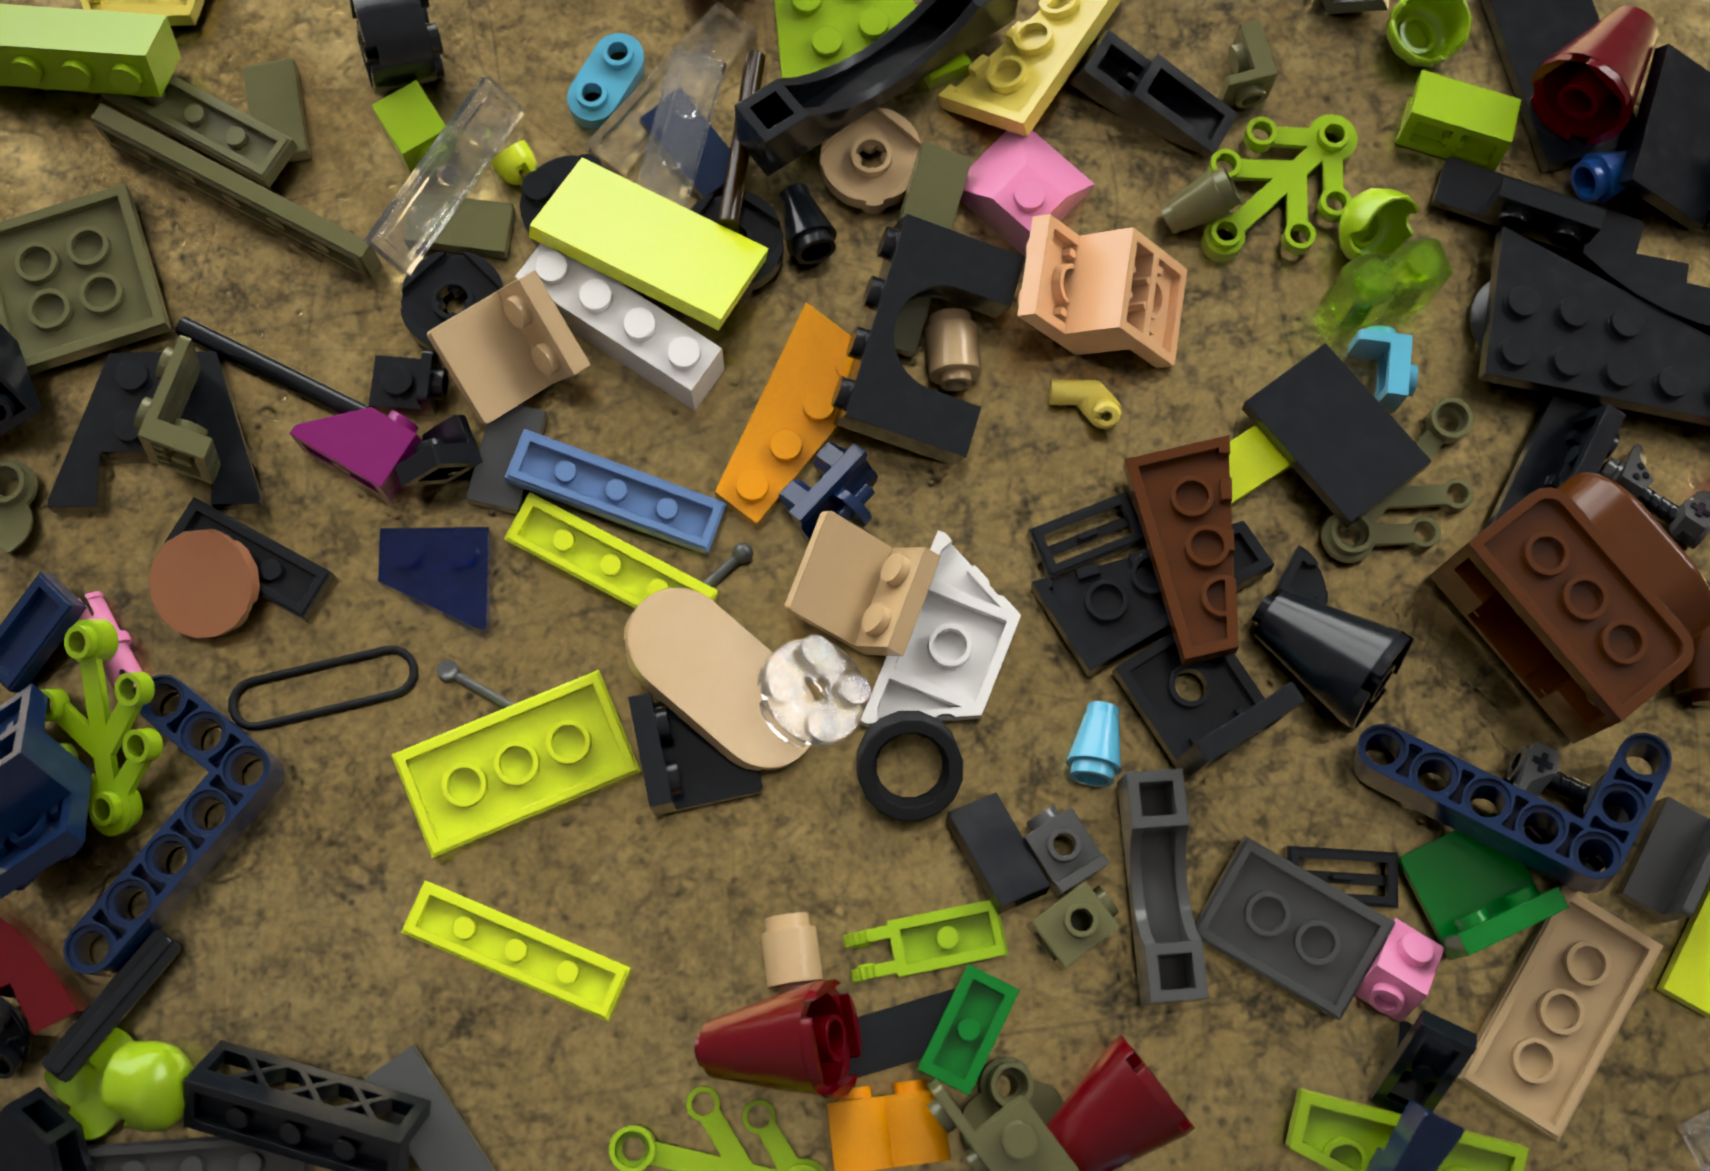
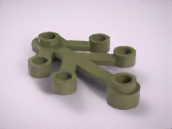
M1448 397L1438 401L1428 412L1425 421L1427 431L1416 444L1430 459L1443 444L1456 443L1470 431L1473 426L1474 416L1469 405L1461 399ZM1438 418H1448L1453 423L1454 430L1448 432L1442 429L1438 424ZM1460 478L1450 479L1445 484L1407 486L1412 481L1410 480L1348 528L1333 514L1323 525L1321 532L1322 544L1331 557L1344 563H1355L1363 560L1371 553L1374 546L1408 545L1414 551H1427L1439 541L1441 536L1440 526L1433 518L1420 516L1415 518L1410 524L1374 523L1386 509L1440 507L1443 511L1450 514L1460 513L1472 502L1474 497L1473 489L1467 481ZM1450 488L1458 490L1462 494L1463 502L1460 504L1452 502L1448 498L1447 490ZM1416 526L1426 528L1430 533V541L1423 542L1415 536L1414 528ZM1341 530L1351 531L1356 538L1355 545L1344 544L1340 540L1339 532Z

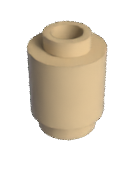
M947 308L931 314L929 325L925 329L929 379L947 391L967 389L972 385V381L978 379L982 374L977 324L971 320L970 312L961 308Z
M789 913L765 918V932L760 934L767 989H779L781 994L817 980H824L816 926L810 925L809 913Z

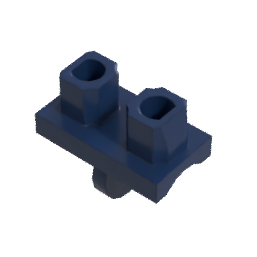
M828 442L816 454L813 462L815 469L822 475V478L812 488L800 479L792 480L779 493V499L784 508L791 515L802 537L808 542L823 511H833L861 527H865L872 520V515L864 505L875 494L870 486L878 476L866 459L868 457L867 452L856 443L847 450L832 442Z

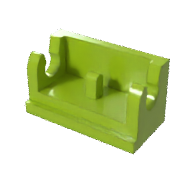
M1422 69L1415 85L1413 98H1408L1395 144L1444 159L1454 157L1495 171L1512 143L1521 99Z

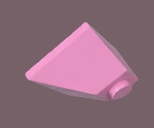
M1007 130L970 166L960 201L1026 257V245L1030 237L1032 217L1051 214L1061 221L1094 188L1095 184L1033 130L1028 137Z

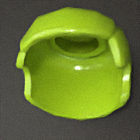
M1401 0L1389 13V20L1386 22V37L1393 52L1410 66L1433 67L1451 58L1467 43L1473 17L1466 0Z
M1369 188L1351 198L1343 210L1339 223L1341 250L1348 259L1360 266H1382L1397 255L1405 240L1413 237L1414 232L1409 224L1410 213L1415 214L1420 211L1418 204L1407 194L1384 188Z
M130 1041L113 1054L105 1070L102 1097L104 1105L120 1113L125 1118L124 1126L126 1128L138 1129L140 1132L166 1131L184 1117V1079L193 1070V1066L187 1056L178 1047L159 1041Z

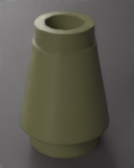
M1223 166L1214 172L1210 168L1207 169L1160 208L1169 228L1176 234L1182 230L1233 215L1232 209L1243 204L1231 176Z

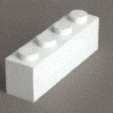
M539 244L515 276L517 280L535 270L572 332L694 411H696L725 370L723 351L720 346L617 280L544 244Z

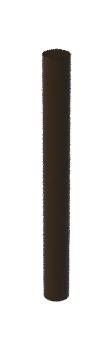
M751 50L745 55L738 103L761 89L765 55L760 51ZM736 118L718 224L732 231L739 227L750 158L748 152L737 140Z

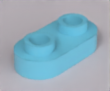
M613 33L602 38L572 82L567 93V102L573 120L581 127L598 130L611 125L643 77L646 66L644 52L641 44L634 37L624 33ZM617 52L627 54L624 59L618 61L610 58L612 54ZM593 92L599 93L601 95V97L594 102H589L584 99L587 94Z

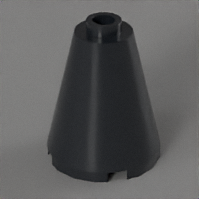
M1282 591L1276 598L1268 594L1260 603L1252 618V622L1258 625L1255 637L1342 724H1346L1352 729L1359 727L1386 691L1384 689L1392 673L1397 674L1414 641V638L1402 630L1287 591Z

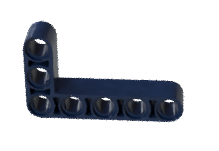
M160 674L151 677L155 686L154 697L151 702L143 705L139 713L209 773L68 934L64 941V958L71 969L81 974L100 977L116 975L153 931L161 929L279 792L284 782L285 773L283 765L275 755L197 691L171 675ZM179 692L180 701L177 709L170 715L161 716L160 705L163 699L170 693ZM220 726L222 734L219 743L214 748L203 751L201 738L204 732L210 727ZM261 759L264 766L262 776L254 784L244 785L242 772L245 766L251 761ZM222 802L225 807V818L219 826L208 830L204 822L205 814L212 805ZM183 846L187 854L186 863L180 871L170 874L166 865L167 858L171 851ZM143 890L148 899L147 908L140 917L132 919L128 911L129 901L133 895ZM104 935L109 946L108 953L100 963L94 965L90 959V946L95 939Z
M1387 724L1373 725L1365 729L1360 735L1353 766L1359 780L1367 786L1576 891L1587 894L1597 893L1605 889L1622 867L1670 770L1672 756L1665 741L1656 735L1635 733L1627 737L1609 763L1582 819ZM1372 748H1383L1393 755L1395 761L1389 765L1375 764L1369 759L1366 752ZM1627 758H1642L1650 765L1652 774L1643 775L1636 773L1628 765ZM1423 773L1436 774L1443 779L1446 788L1441 791L1428 790L1421 785L1418 776ZM1481 798L1489 800L1497 808L1498 815L1490 818L1480 816L1474 812L1470 801ZM1611 803L1619 805L1628 814L1629 822L1618 823L1612 821L1604 813L1602 805ZM1527 825L1543 827L1551 836V843L1540 845L1532 842L1526 836L1524 827ZM1581 851L1596 853L1603 860L1605 871L1594 872L1588 870L1581 864L1578 853Z

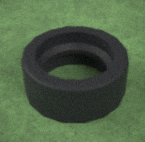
M897 711L879 718L864 733L857 749L856 771L865 798L881 814L898 821H922L940 814L955 799L963 781V758L952 732L938 718L921 711ZM902 734H918L929 739L938 748L942 757V772L937 783L928 792L916 797H901L891 793L881 783L877 774V758L882 747L892 738Z

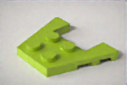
M774 0L781 77L789 78L814 73L845 60L886 34L917 5L912 0ZM963 52L924 77V80L929 89L969 74L968 67L972 62L969 56Z

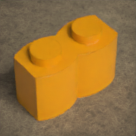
M927 1078L893 1083V1095L872 1097L871 1087L863 1086L852 1088L847 1096L837 1098L838 1102L825 1103L833 1171H873L951 1160L948 1134L927 1106L928 1103L936 1098L927 1086Z

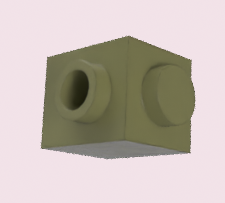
M1084 881L1026 926L1058 970L1061 971L1120 928L1113 918L1119 911L1109 895L1100 886L1092 890L1089 884Z

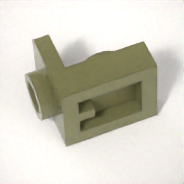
M1260 19L1240 23L1233 45H1230L1228 48L1229 64L1233 75L1225 77L1218 99L1227 106L1237 105L1238 108H1248L1259 104L1269 96L1278 72Z

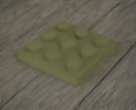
M125 183L0 221V323L18 341L29 375L172 331L133 195Z

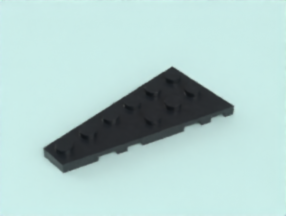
M1504 226L1496 234L1478 380L1602 405L1610 404L1617 408L1710 426L1709 335Z

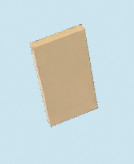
M1565 885L1559 887L1570 908L1538 923L1477 1034L1476 1051L1455 1079L1549 1140L1556 1142L1560 1141L1663 948V945Z

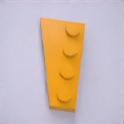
M807 302L715 490V496L718 500L727 503L726 506L756 529L760 527L779 504V493L792 480L799 479L815 460L816 454L831 441L841 428L834 425L838 409L831 406V401L838 380L841 376L848 378L853 358L846 356L851 335Z

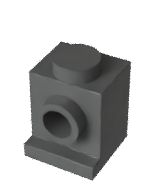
M1055 805L1026 823L1031 832L1024 836L1023 839L1050 883V889L1056 898L1110 864L1106 856L1101 854L1072 807L1060 814ZM1057 836H1066L1072 841L1073 851L1070 855H1060L1055 851L1053 842Z

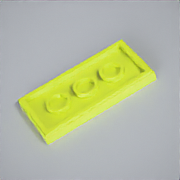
M584 158L580 159L529 227V238L718 331L766 261L769 249Z
M600 670L391 754L432 858L447 854L641 773Z

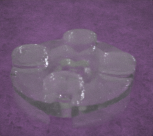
M817 634L809 635L805 639L792 640L774 652L763 664L759 672L757 684L758 686L761 683L760 692L763 700L759 703V707L769 728L785 742L802 748L806 745L821 746L820 748L829 747L851 734L860 723L865 710V702L869 699L871 692L868 680L861 675L853 659L840 647ZM802 681H807L810 684L814 683L819 687L822 703L818 700L808 703L803 696L807 689L802 684Z

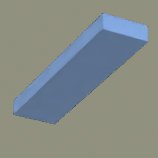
M524 429L504 477L505 482L706 556L709 554L727 505L723 501Z

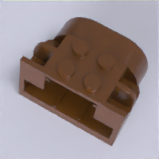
M1578 473L1567 479L1556 489L1552 487L1540 488L1530 493L1429 575L1573 744L1622 722L1682 673L1693 660L1695 651L1693 639L1710 625V588L1695 563L1636 497L1615 481L1595 473ZM1474 564L1484 574V576H1481L1476 572ZM1586 694L1591 698V700H1592L1597 706L1592 705L1591 703L1588 702V700H1587V698H1586Z

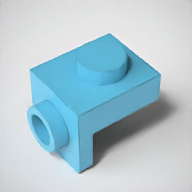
M1376 325L1360 329L1348 345L1347 356L1377 361L1374 397L1387 412H1395L1408 396H1413L1417 386L1418 366L1411 364L1413 335L1399 334L1392 327Z

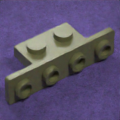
M934 1079L927 1085L936 1097L927 1104L928 1108L947 1134L957 1127L971 1145L962 1154L975 1171H1079L1022 1094L1018 1095L974 1130L937 1079Z

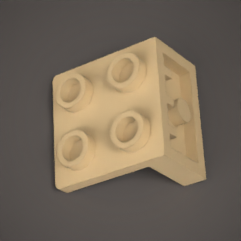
M535 270L502 287L427 332L428 339L477 420L482 425L491 423L551 384L574 376L591 365Z
M823 511L818 518L785 602V610L864 655L904 656L941 556L926 547L892 548L833 511Z

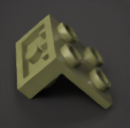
M180 335L175 348L166 347L159 359L155 377L161 381L153 399L145 397L142 400L135 416L134 428L139 430V440L150 462L214 484L221 463L213 439L207 437L208 430L204 427L181 419L200 373L201 365L192 338Z

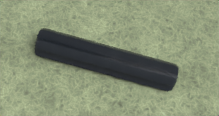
M161 930L153 931L44 1057L42 1061L43 1067L60 1081L66 1083L71 1081L180 953L181 947L177 941Z

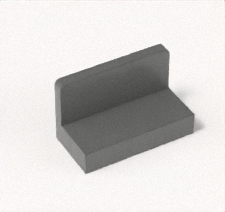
M1669 796L1660 799L1615 895L1663 922L1691 917L1710 879V818Z

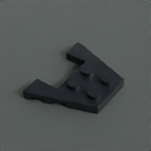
M216 351L196 352L201 370L181 419L204 427L208 430L207 437L213 439L221 467L214 484H212L211 505L217 510L265 509V498L257 482L253 468L254 462L239 423V413L222 358ZM163 352L108 354L48 498L47 507L54 513L104 512L107 459L148 458L138 437L139 430L134 428V420L142 400L145 397L153 399L161 381L155 377V373Z

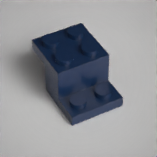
M30 684L0 705V900L14 890L20 891L28 887L39 873L57 861H65L74 856L80 850L86 838L85 831L93 771L44 732L48 696L33 684Z

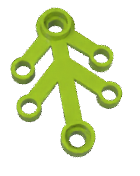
M1328 114L1315 119L1309 128L1277 127L1267 117H1256L1249 122L1243 135L1244 144L1249 150L1256 153L1265 152L1271 147L1304 150L1293 160L1241 159L1231 149H1220L1213 154L1208 165V169L1210 168L1213 172L1218 170L1216 163L1224 161L1233 168V171L1228 172L1233 181L1268 182L1232 216L1220 218L1207 224L1201 237V248L1209 259L1223 263L1235 259L1245 243V232L1284 197H1286V229L1281 237L1282 246L1292 255H1303L1308 252L1316 239V230L1308 222L1307 176L1320 164L1323 194L1317 203L1319 216L1327 222H1339L1345 206L1351 199L1349 192L1344 189L1343 162L1352 156L1358 143V135L1351 122L1342 116ZM1257 129L1263 130L1269 138L1259 140L1254 137L1252 131ZM1325 133L1334 134L1341 141L1338 143L1330 142L1325 137ZM1326 200H1338L1342 205V209L1333 210L1329 208ZM1224 229L1231 232L1234 239L1230 241L1222 240L1218 236L1217 230ZM1294 231L1303 233L1307 242H1295L1291 238L1290 233Z
M84 619L77 621L67 630L64 637V647L70 657L80 662L88 719L70 703L69 696L63 689L50 688L40 690L48 696L45 722L55 721L94 758L96 775L92 772L90 803L88 806L89 816L94 827L100 833L106 836H116L128 832L132 826L139 822L142 816L143 802L137 787L151 761H155L160 757L163 750V740L160 733L154 728L130 730L143 705L151 702L154 697L155 686L149 674L145 672L121 674L114 686L118 703L112 714L110 713L103 663L110 661L116 654L119 644L118 634L114 625L106 619ZM134 684L136 686V695L133 692ZM142 740L144 742V751L142 750L141 746ZM59 743L78 759V753L73 745L70 743ZM123 744V752L127 759L119 771L117 753Z
M707 1086L697 1087L689 1093L686 1099V1109L693 1119L701 1122L721 1156L656 1142L653 1134L645 1127L639 1125L621 1128L613 1135L609 1144L610 1159L613 1165L620 1171H643L649 1165L673 1171H826L817 1161L796 1156L776 1123L777 1114L774 1106L764 1099L752 1100L744 1107L742 1122L749 1132L759 1134L777 1169L753 1164L720 1110L721 1099L719 1094L713 1088ZM701 1092L710 1094L714 1099V1108L708 1115H699L693 1108V1100ZM756 1105H763L770 1112V1121L763 1128H755L748 1119L750 1109ZM631 1137L639 1138L644 1143L645 1152L639 1160H630L624 1154V1144Z

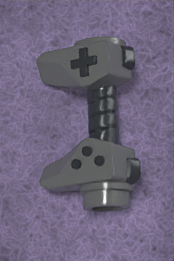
M1639 444L1635 445L1623 460L1617 461L1610 456L1603 463L1599 475L1605 476L1624 487L1641 502L1650 514L1655 515V517L1662 521L1664 520L1670 526V534L1673 538L1694 549L1710 531L1709 491H1698L1678 506L1652 490L1649 486L1653 482V478L1646 468V456L1642 446Z
M1534 742L1532 745H1523L1518 749L1508 768L1507 780L1513 782L1514 786L1537 797L1544 788L1556 792L1563 797H1567V799L1574 802L1577 801L1578 804L1583 805L1585 813L1604 774L1593 781L1591 785L1559 771L1558 751L1539 742ZM1612 803L1602 805L1604 813L1612 821L1618 823L1629 822L1628 814L1619 805Z

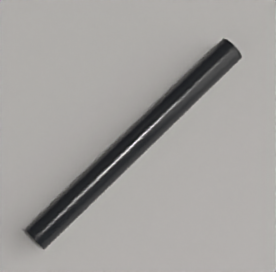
M183 316L177 323L176 335L192 338L193 343L209 351H216L219 356L338 414L369 407L368 404L187 316Z

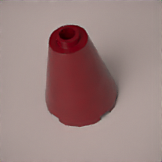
M1619 7L1542 62L1532 75L1530 85L1533 83L1534 91L1530 102L1540 121L1555 134L1567 140L1573 134L1589 138L1585 144L1597 145L1613 140L1625 128L1631 118L1654 48L1658 28L1652 16L1638 7Z
M821 979L708 1020L695 1039L694 1051L696 1060L703 1067L706 1074L714 1079L826 1099L847 1096L854 1087L858 1074L848 1075L851 1058L861 1057L860 1026L854 1002L849 993H838L835 987L841 983L836 979Z
M1122 1035L1111 1041L1046 1125L1079 1171H1113L1188 1135L1195 1129L1188 1117L1178 1108L1170 1094Z

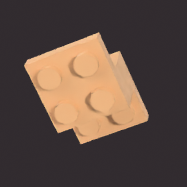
M1051 214L1032 217L1030 237L1026 245V263L1022 289L1018 296L1019 308L1017 316L1074 355L1130 349L1155 368L1173 367L1176 360L1188 269L1134 227L1079 236Z

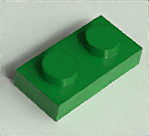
M967 964L917 1070L970 1096L1020 990Z

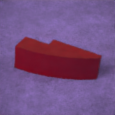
M0 907V996H16L34 1035L56 1036L70 1028L87 1009L90 1002L76 978L59 956L28 926Z

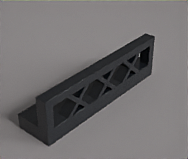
M220 1040L184 1079L183 1126L332 1171H408L409 1144L429 1117L431 1100ZM224 1064H229L246 1069L248 1072L228 1076L217 1071ZM287 1081L298 1084L300 1087L280 1091L270 1088L268 1085ZM339 1096L352 1100L353 1103L335 1107L322 1103L321 1100ZM394 1112L406 1117L400 1125L376 1119L375 1116Z

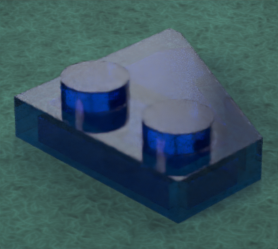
M489 527L380 528L378 581L382 586L404 597L408 596L415 599L425 607L442 615L446 614L465 623L479 633H489L492 532Z

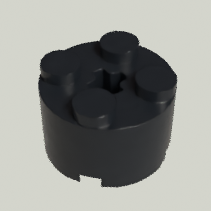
M349 0L352 18H358V21H356L357 39L366 72L375 94L401 89L415 80L419 84H425L445 77L440 54H443L440 34L436 23H430L426 9L429 8V0Z

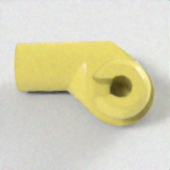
M1050 379V405H1076L1094 426L1101 429H1111L1120 421L1122 414L1120 403L1099 380Z

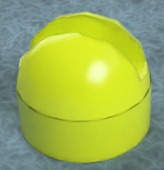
M521 140L506 148L490 162L497 174L505 182L512 185H522L523 180L519 173L523 170L527 175L537 169L534 153L525 140Z

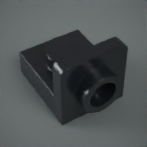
M422 350L421 359L375 355L369 407L381 413H390L393 410L403 415L436 417L438 400H445L447 397L448 370L447 368H442L435 352L431 350Z
M463 414L453 415L422 435L423 442L412 448L414 455L396 465L395 469L402 486L446 484L483 462L466 416Z

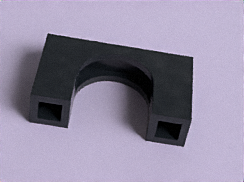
M906 214L893 228L887 226L881 237L877 250V257L884 259L878 277L871 276L862 299V306L869 308L863 327L858 325L855 327L847 348L846 356L853 358L848 378L841 376L833 393L831 406L838 409L834 425L953 465L967 458L981 407L927 388L907 373L895 349L894 330L896 320L906 303L920 298L947 300L996 318L1012 305L1025 257Z

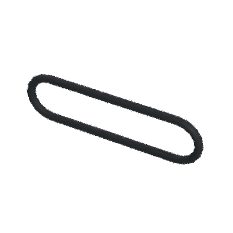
M396 645L383 646L250 677L241 681L232 690L228 699V711L232 720L239 727L247 730H262L397 698L406 694L413 687L417 678V663L414 656L406 649ZM392 653L402 656L409 666L407 681L400 688L384 693L260 722L244 720L236 708L239 694L245 688L268 681Z

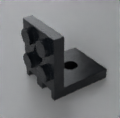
M1173 632L1118 665L1112 671L1177 769L1183 768L1185 782L1264 730L1275 725L1305 701L1293 682L1264 698L1235 654L1182 666ZM1182 673L1196 675L1202 681L1204 687L1201 699L1188 701L1180 697L1175 689L1176 677Z

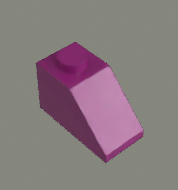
M372 407L296 424L289 433L302 450L390 502L402 487L395 466L414 455L412 448L421 443L416 433L419 428L411 420L393 410L386 416Z

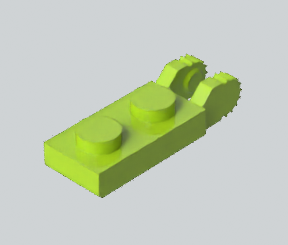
M990 900L886 921V926L843 935L845 948L853 949L865 948L873 943L889 940L894 960L879 964L868 963L857 966L856 969L850 970L852 983L884 978L896 974L897 978L1009 955L1001 916L997 914Z

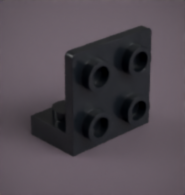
M650 692L628 697L649 806L655 816L761 793L763 788L759 771L744 769L731 762L661 701L654 702Z

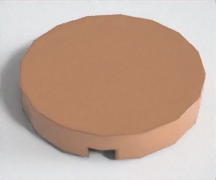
M215 529L182 532L166 541L153 559L149 575L151 601L160 618L178 633L196 639L226 635L244 624L250 616L248 613L251 611L253 603L257 602L260 591L258 567L248 548L238 540H233L230 536L222 534L224 532Z

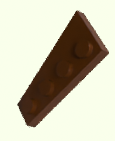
M1230 435L1127 458L1124 461V472L1182 666L1236 654L1239 648L1236 578H1234L1233 557L1235 545L1231 513L1232 479L1229 469Z

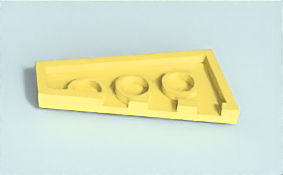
M1121 0L1039 1L1040 10L1031 19L1015 23L1004 34L1006 41L989 57L985 54L979 56L968 67L970 74L959 85L955 87L949 84L937 95L941 108L1028 137Z

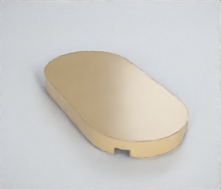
M668 588L651 594L632 612L624 629L625 648L627 651L625 657L631 673L639 683L727 759L744 769L756 771L762 769L775 770L788 766L807 751L815 737L818 725L817 706L810 688L794 670L713 600L691 589Z

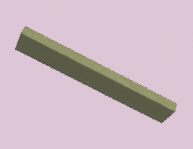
M100 103L90 117L93 120L92 123L107 143L367 278H372L381 265V261L371 242Z

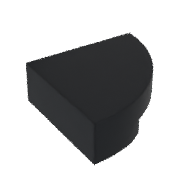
M1298 545L1271 595L1277 597L1282 591H1287L1327 605L1328 591L1326 590L1325 581L1316 558L1305 548Z

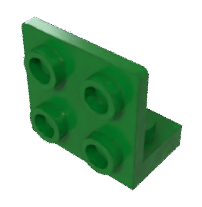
M1491 813V814H1488V815H1486V816H1484V817H1486V818L1495 817V816H1497L1498 814H1497V813ZM1457 830L1398 858V863L1440 944L1445 947L1444 952L1448 960L1470 956L1570 908L1559 887L1539 892L1524 864Z

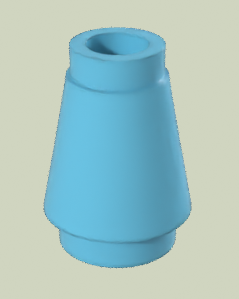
M1092 701L1087 704L1086 713L1083 716L1066 760L1067 765L1071 768L1069 776L1073 781L1092 787H1108L1113 785L1115 775L1121 772L1120 709L1116 705L1103 701Z

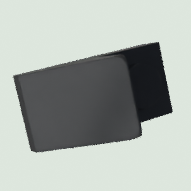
M1426 1010L1421 1012L1414 1024L1401 1021L1371 1093V1101L1402 1114L1411 1099L1434 1111L1476 1051L1477 1034Z

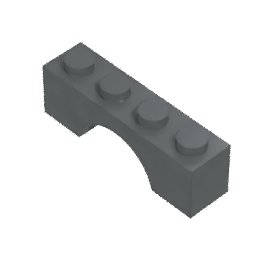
M1183 768L1126 772L1117 782L1140 1005L1197 1002L1209 999L1203 943L1194 923L1187 884L1186 839L1189 819Z

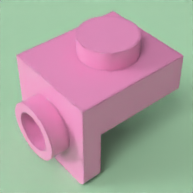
M1395 918L1393 920L1396 922L1355 996L1394 1020L1403 1021L1428 996L1445 947Z

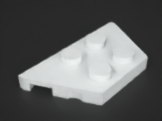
M937 531L930 548L931 551L940 555L941 558L904 656L886 657L860 720V725L867 728L871 727L879 718L897 711H921L938 718L941 722L980 719L1020 620L1021 614L1004 596L998 595L994 591L987 577L975 565L971 566L952 545L951 538L942 531Z

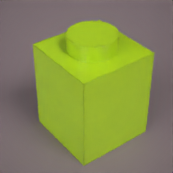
M417 80L371 105L382 130L411 176L423 170L431 171L440 167L448 159L449 155L457 152L447 126Z

